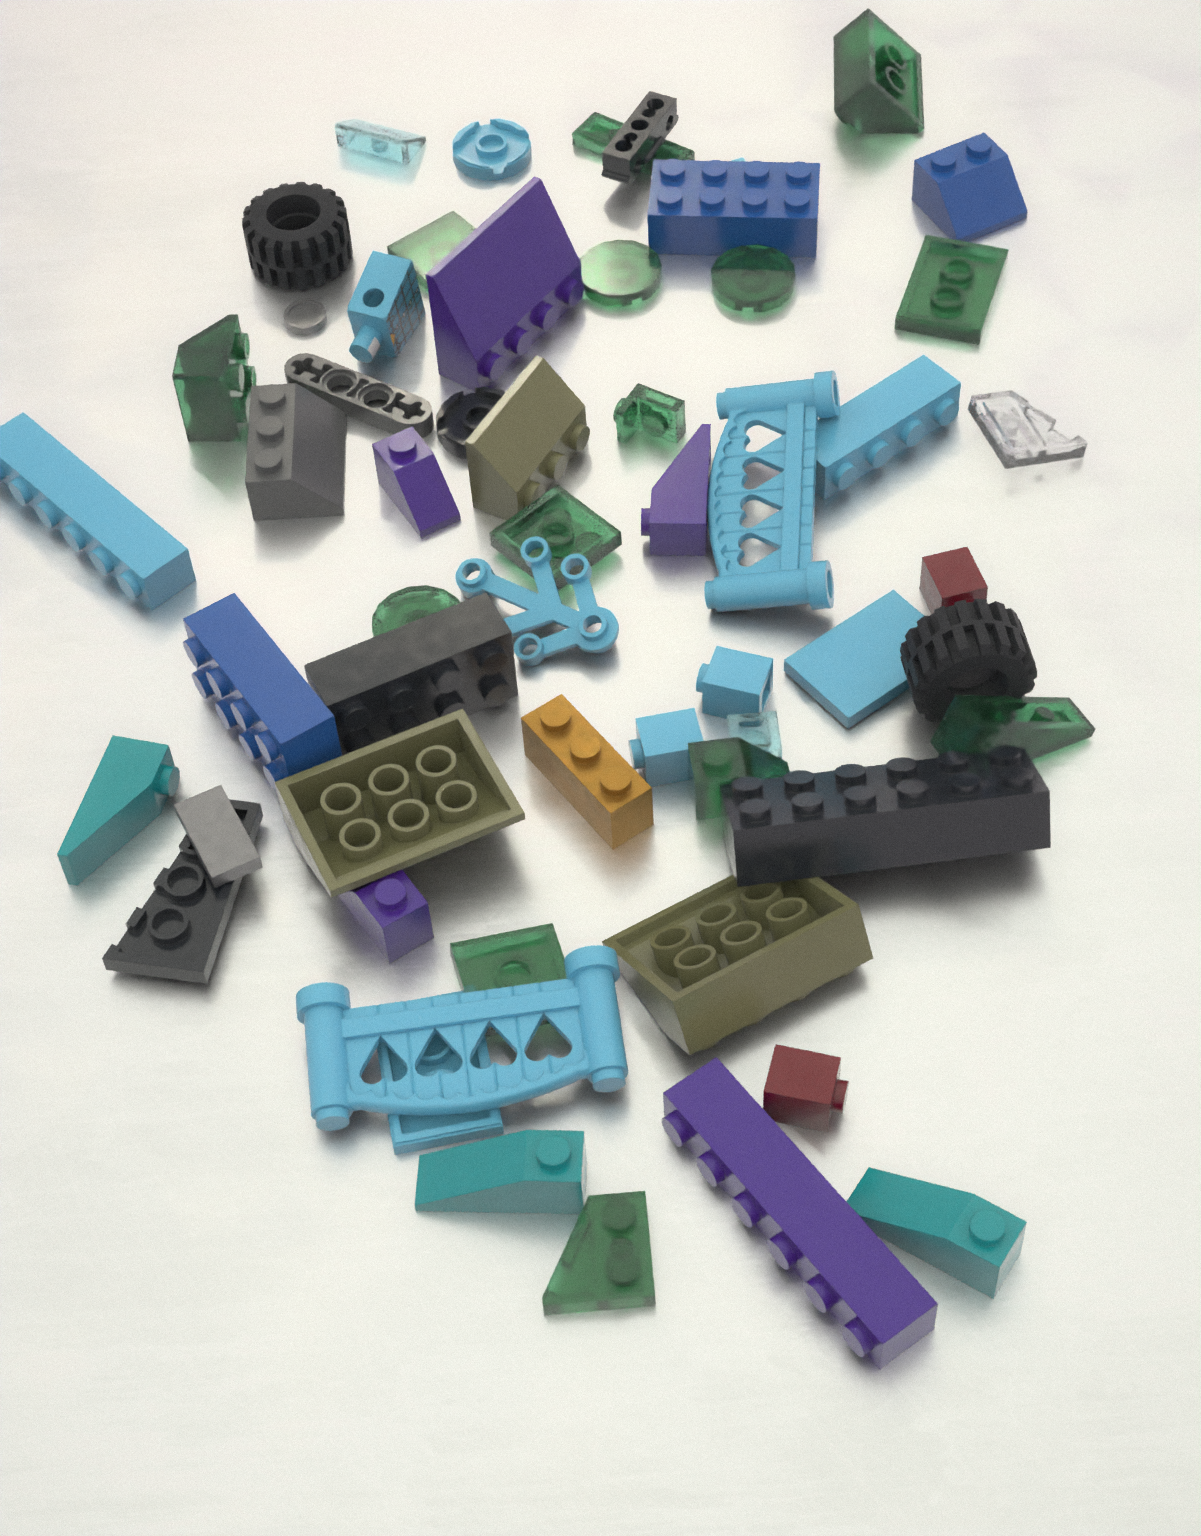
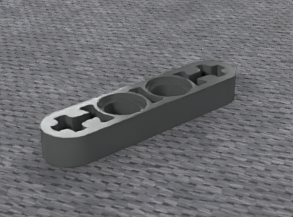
M300 353L294 355L284 365L287 384L296 383L344 411L349 417L391 434H396L412 426L421 438H425L434 429L432 406L428 400L315 354ZM338 385H348L351 387V389L343 393L330 391ZM378 399L387 401L384 406L376 408L366 405L370 401Z

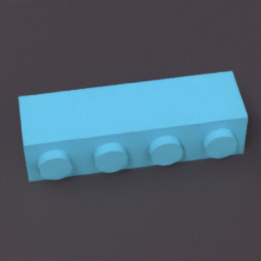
M922 355L841 405L838 417L820 418L817 427L815 493L823 500H826L838 491L849 488L857 479L874 468L882 467L890 458L907 447L915 446L923 437L940 426L951 423L958 416L961 382L927 356Z

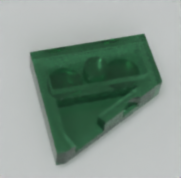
M645 1191L588 1196L542 1296L544 1315L656 1306Z

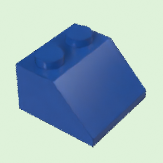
M985 132L914 160L911 200L956 246L1027 218L1028 211L1009 156Z

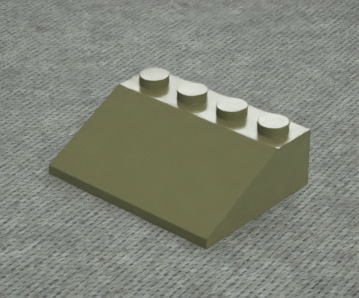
M464 709L457 710L274 782L284 821L301 855L331 898L526 819L525 812Z
M733 874L602 941L603 946L610 947L617 952L621 974L663 1032L688 1055L715 1046L720 1039L743 1027L759 1023L769 1013L790 1002L804 999L811 991L836 978H842L851 974L856 967L873 959L859 904L819 877L737 887Z

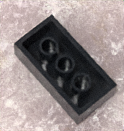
M487 593L480 594L304 665L307 683L334 715L342 756L457 710L464 709L467 716L491 706L501 705L508 699L518 696L512 632Z

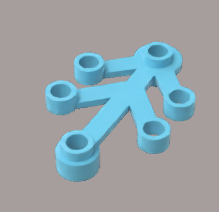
M534 536L526 539L520 550L525 563L532 569L538 593L495 575L490 565L485 560L479 558L467 559L458 567L455 580L466 598L470 599L487 593L488 596L492 595L526 610L504 618L512 632V637L551 623L567 628L542 639L533 633H526L518 637L514 643V652L519 661L525 666L538 665L545 657L577 646L588 653H603L609 650L618 638L619 623L609 609L598 606L590 582L592 568L587 558L582 554L568 555L561 563V572L566 582L574 588L579 611L562 604L550 565L552 552L546 540L542 537ZM536 548L543 549L540 556L535 558L529 557L532 550ZM574 566H584L581 573L577 575L569 574ZM480 571L477 578L472 580L466 579L471 573ZM595 623L602 624L597 632H586L591 625ZM528 645H537L534 653L530 655L522 654Z

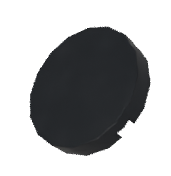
M489 387L474 388L475 393L464 395V392L461 391L453 394L443 402L436 414L438 440L444 449L458 458L467 459L465 441L500 400L505 391Z

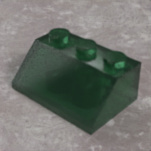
M867 8L833 36L834 112L840 121L844 124H851L861 134H919L925 129L922 56L873 11Z

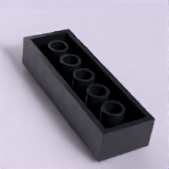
M998 745L992 747L987 752L971 754L949 751L940 754L938 758L922 760L900 757L891 759L882 765L864 767L859 764H845L837 767L834 771L817 773L795 770L786 773L784 777L760 779L747 776L738 778L729 784L719 785L723 840L737 887L1051 848L1050 790L1024 747Z

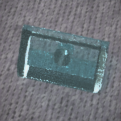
M356 118L338 121L334 125L337 147L409 165L426 142V136Z

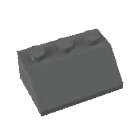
M296 383L251 386L245 485L254 521L344 515L347 415L344 411Z

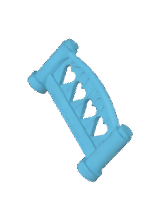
M834 370L815 372L812 379L726 388L725 392H719L716 395L718 417L720 420L727 419L713 459L707 497L708 531L719 575L714 577L713 581L705 582L706 606L709 610L716 609L717 612L810 604L812 610L833 608L834 581L832 568L828 560L813 562L818 417L839 416L840 394L836 373ZM753 426H762L782 435L758 451L749 452L745 450L751 442L750 437L746 433ZM758 462L781 472L755 489H745L743 487L749 479L748 474L744 470L751 463ZM750 500L760 501L779 510L753 527L746 528L741 525L747 517L746 512L742 508ZM754 538L777 548L776 551L751 566L744 567L739 564L745 555L740 546L747 539Z
M602 945L585 946L570 952L564 959L566 979L351 1008L350 992L348 988L341 984L322 982L303 987L295 996L298 1021L304 1024L310 1108L311 1117L316 1120V1127L324 1131L343 1129L349 1125V1117L353 1111L359 1110L410 1116H440L485 1111L527 1101L582 1079H588L592 1083L593 1089L597 1092H614L623 1088L626 1084L625 1078L628 1075V1066L615 982L620 977L617 952L610 947ZM542 1020H547L571 1045V1052L567 1056L556 1058L549 1054L540 1061H532L525 1055L526 1050ZM489 1027H492L517 1053V1058L512 1064L503 1066L493 1062L484 1069L476 1068L471 1064V1059ZM434 1035H439L462 1060V1066L458 1071L445 1073L439 1069L431 1076H422L417 1073L416 1067ZM384 1042L407 1067V1073L402 1079L397 1081H391L384 1077L375 1084L365 1083L361 1079L362 1073L378 1045Z

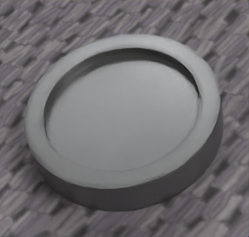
M303 299L293 302L284 311L285 326L296 334L304 335L317 332L327 322L326 309L323 304L316 300Z

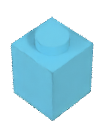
M716 646L710 663H702L696 680V692L702 693V713L759 726L773 691V658Z
M695 708L635 718L636 739L628 740L631 763L634 769L642 768L645 781L651 787L706 777L705 744Z

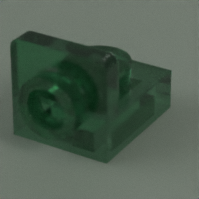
M637 383L626 398L622 397L615 407L613 421L616 423L617 441L627 444L636 431L640 429L652 436L661 437L678 444L686 433L685 400Z

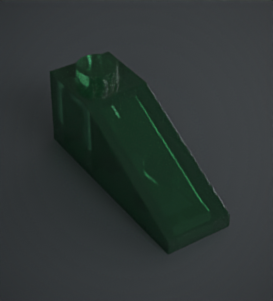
M955 695L930 743L939 755L949 751H960L966 754L987 752L994 746L1012 745L1018 748L1024 747L1031 760L1092 737L1096 728L1070 697L1023 696L1018 698L1012 696Z

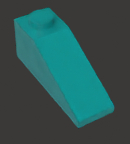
M112 735L57 853L68 884L78 886L162 813L168 797L176 793L180 781V770L174 764L169 745Z
M524 1130L419 1155L414 1203L415 1211L585 1214L587 1155L584 1131Z
M868 1167L846 1201L878 1237L992 1299L997 1295L1021 1254L1027 1221L974 1193Z

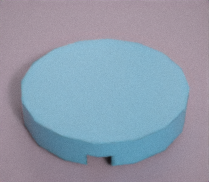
M493 118L490 119V124L480 125L479 121L472 122L459 130L452 140V156L455 166L466 176L478 180H502L515 176L525 169L532 159V145L528 132L524 127L510 120Z

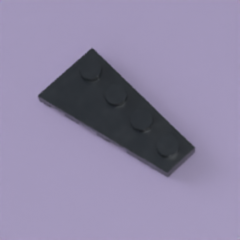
M229 799L254 845L263 818L261 804ZM186 834L179 844L180 853L170 868H163L153 882L155 890L142 909L136 907L126 922L127 931L117 946L111 944L102 957L106 970L207 984L243 876L215 888Z

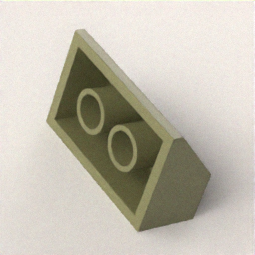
M535 355L465 441L473 507L521 525L531 510L534 511L540 506L545 492L554 481L562 478L567 464L577 451L581 452L585 448L590 436V428L587 426L586 406L542 357Z

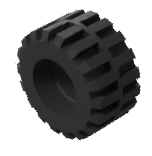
M306 182L279 184V187L274 189L270 187L263 191V195L255 196L250 201L251 205L245 207L242 228L251 269H254L255 275L259 279H265L266 284L271 286L280 285L281 289L288 290L292 287H298V290L308 289L307 286L311 285L317 287L325 284L327 279H335L339 276V271L345 270L349 265L348 259L352 258L353 250L347 210L341 196H336V192L331 188L323 189L321 184L313 183L309 185Z
M975 599L973 602L967 603L966 600L957 601L952 606H941L935 609V613L930 616L924 615L917 621L918 626L910 628L906 633V641L901 643L900 647L901 662L919 714H924L925 719L932 723L940 721L941 726L951 727L956 724L960 725V727H970L975 723L981 722V724L990 722L992 718L1002 717L1011 712L1010 708L1013 706H1019L1026 699L1025 694L1032 692L1035 686L1034 679L1037 678V668L1023 626L1016 612L1011 608L1006 609L1003 603L994 601L988 604L986 599Z

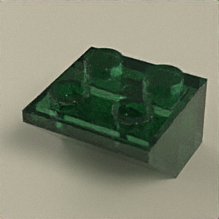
M238 314L225 316L178 345L172 379L188 441H241L244 423H249V392H251V386H257V374L255 366H249L248 364L250 340L248 333L241 332Z

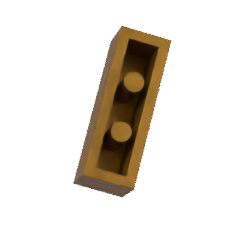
M563 694L558 695L521 717L525 756L613 850L654 825L652 787Z

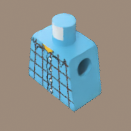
M372 251L347 309L355 337L349 347V352L355 359L369 363L373 360L376 353L392 358L399 356L426 315L412 260Z

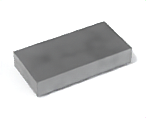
M221 785L174 804L176 814L215 888L263 867L255 846Z

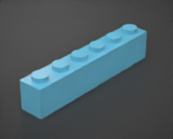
M22 412L0 426V481L9 487L12 495L21 505L28 503L35 509L40 520L48 528H57L73 550L85 552L101 574L113 576L130 599L138 598L147 607L154 610L196 581L187 547L28 415Z

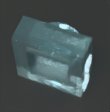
M777 711L727 715V732L732 766L782 762V744Z

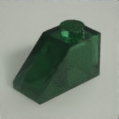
M740 737L688 743V779L696 820L721 817L719 785L732 783L741 777L752 776L760 779L784 777L786 773L790 772L787 761Z

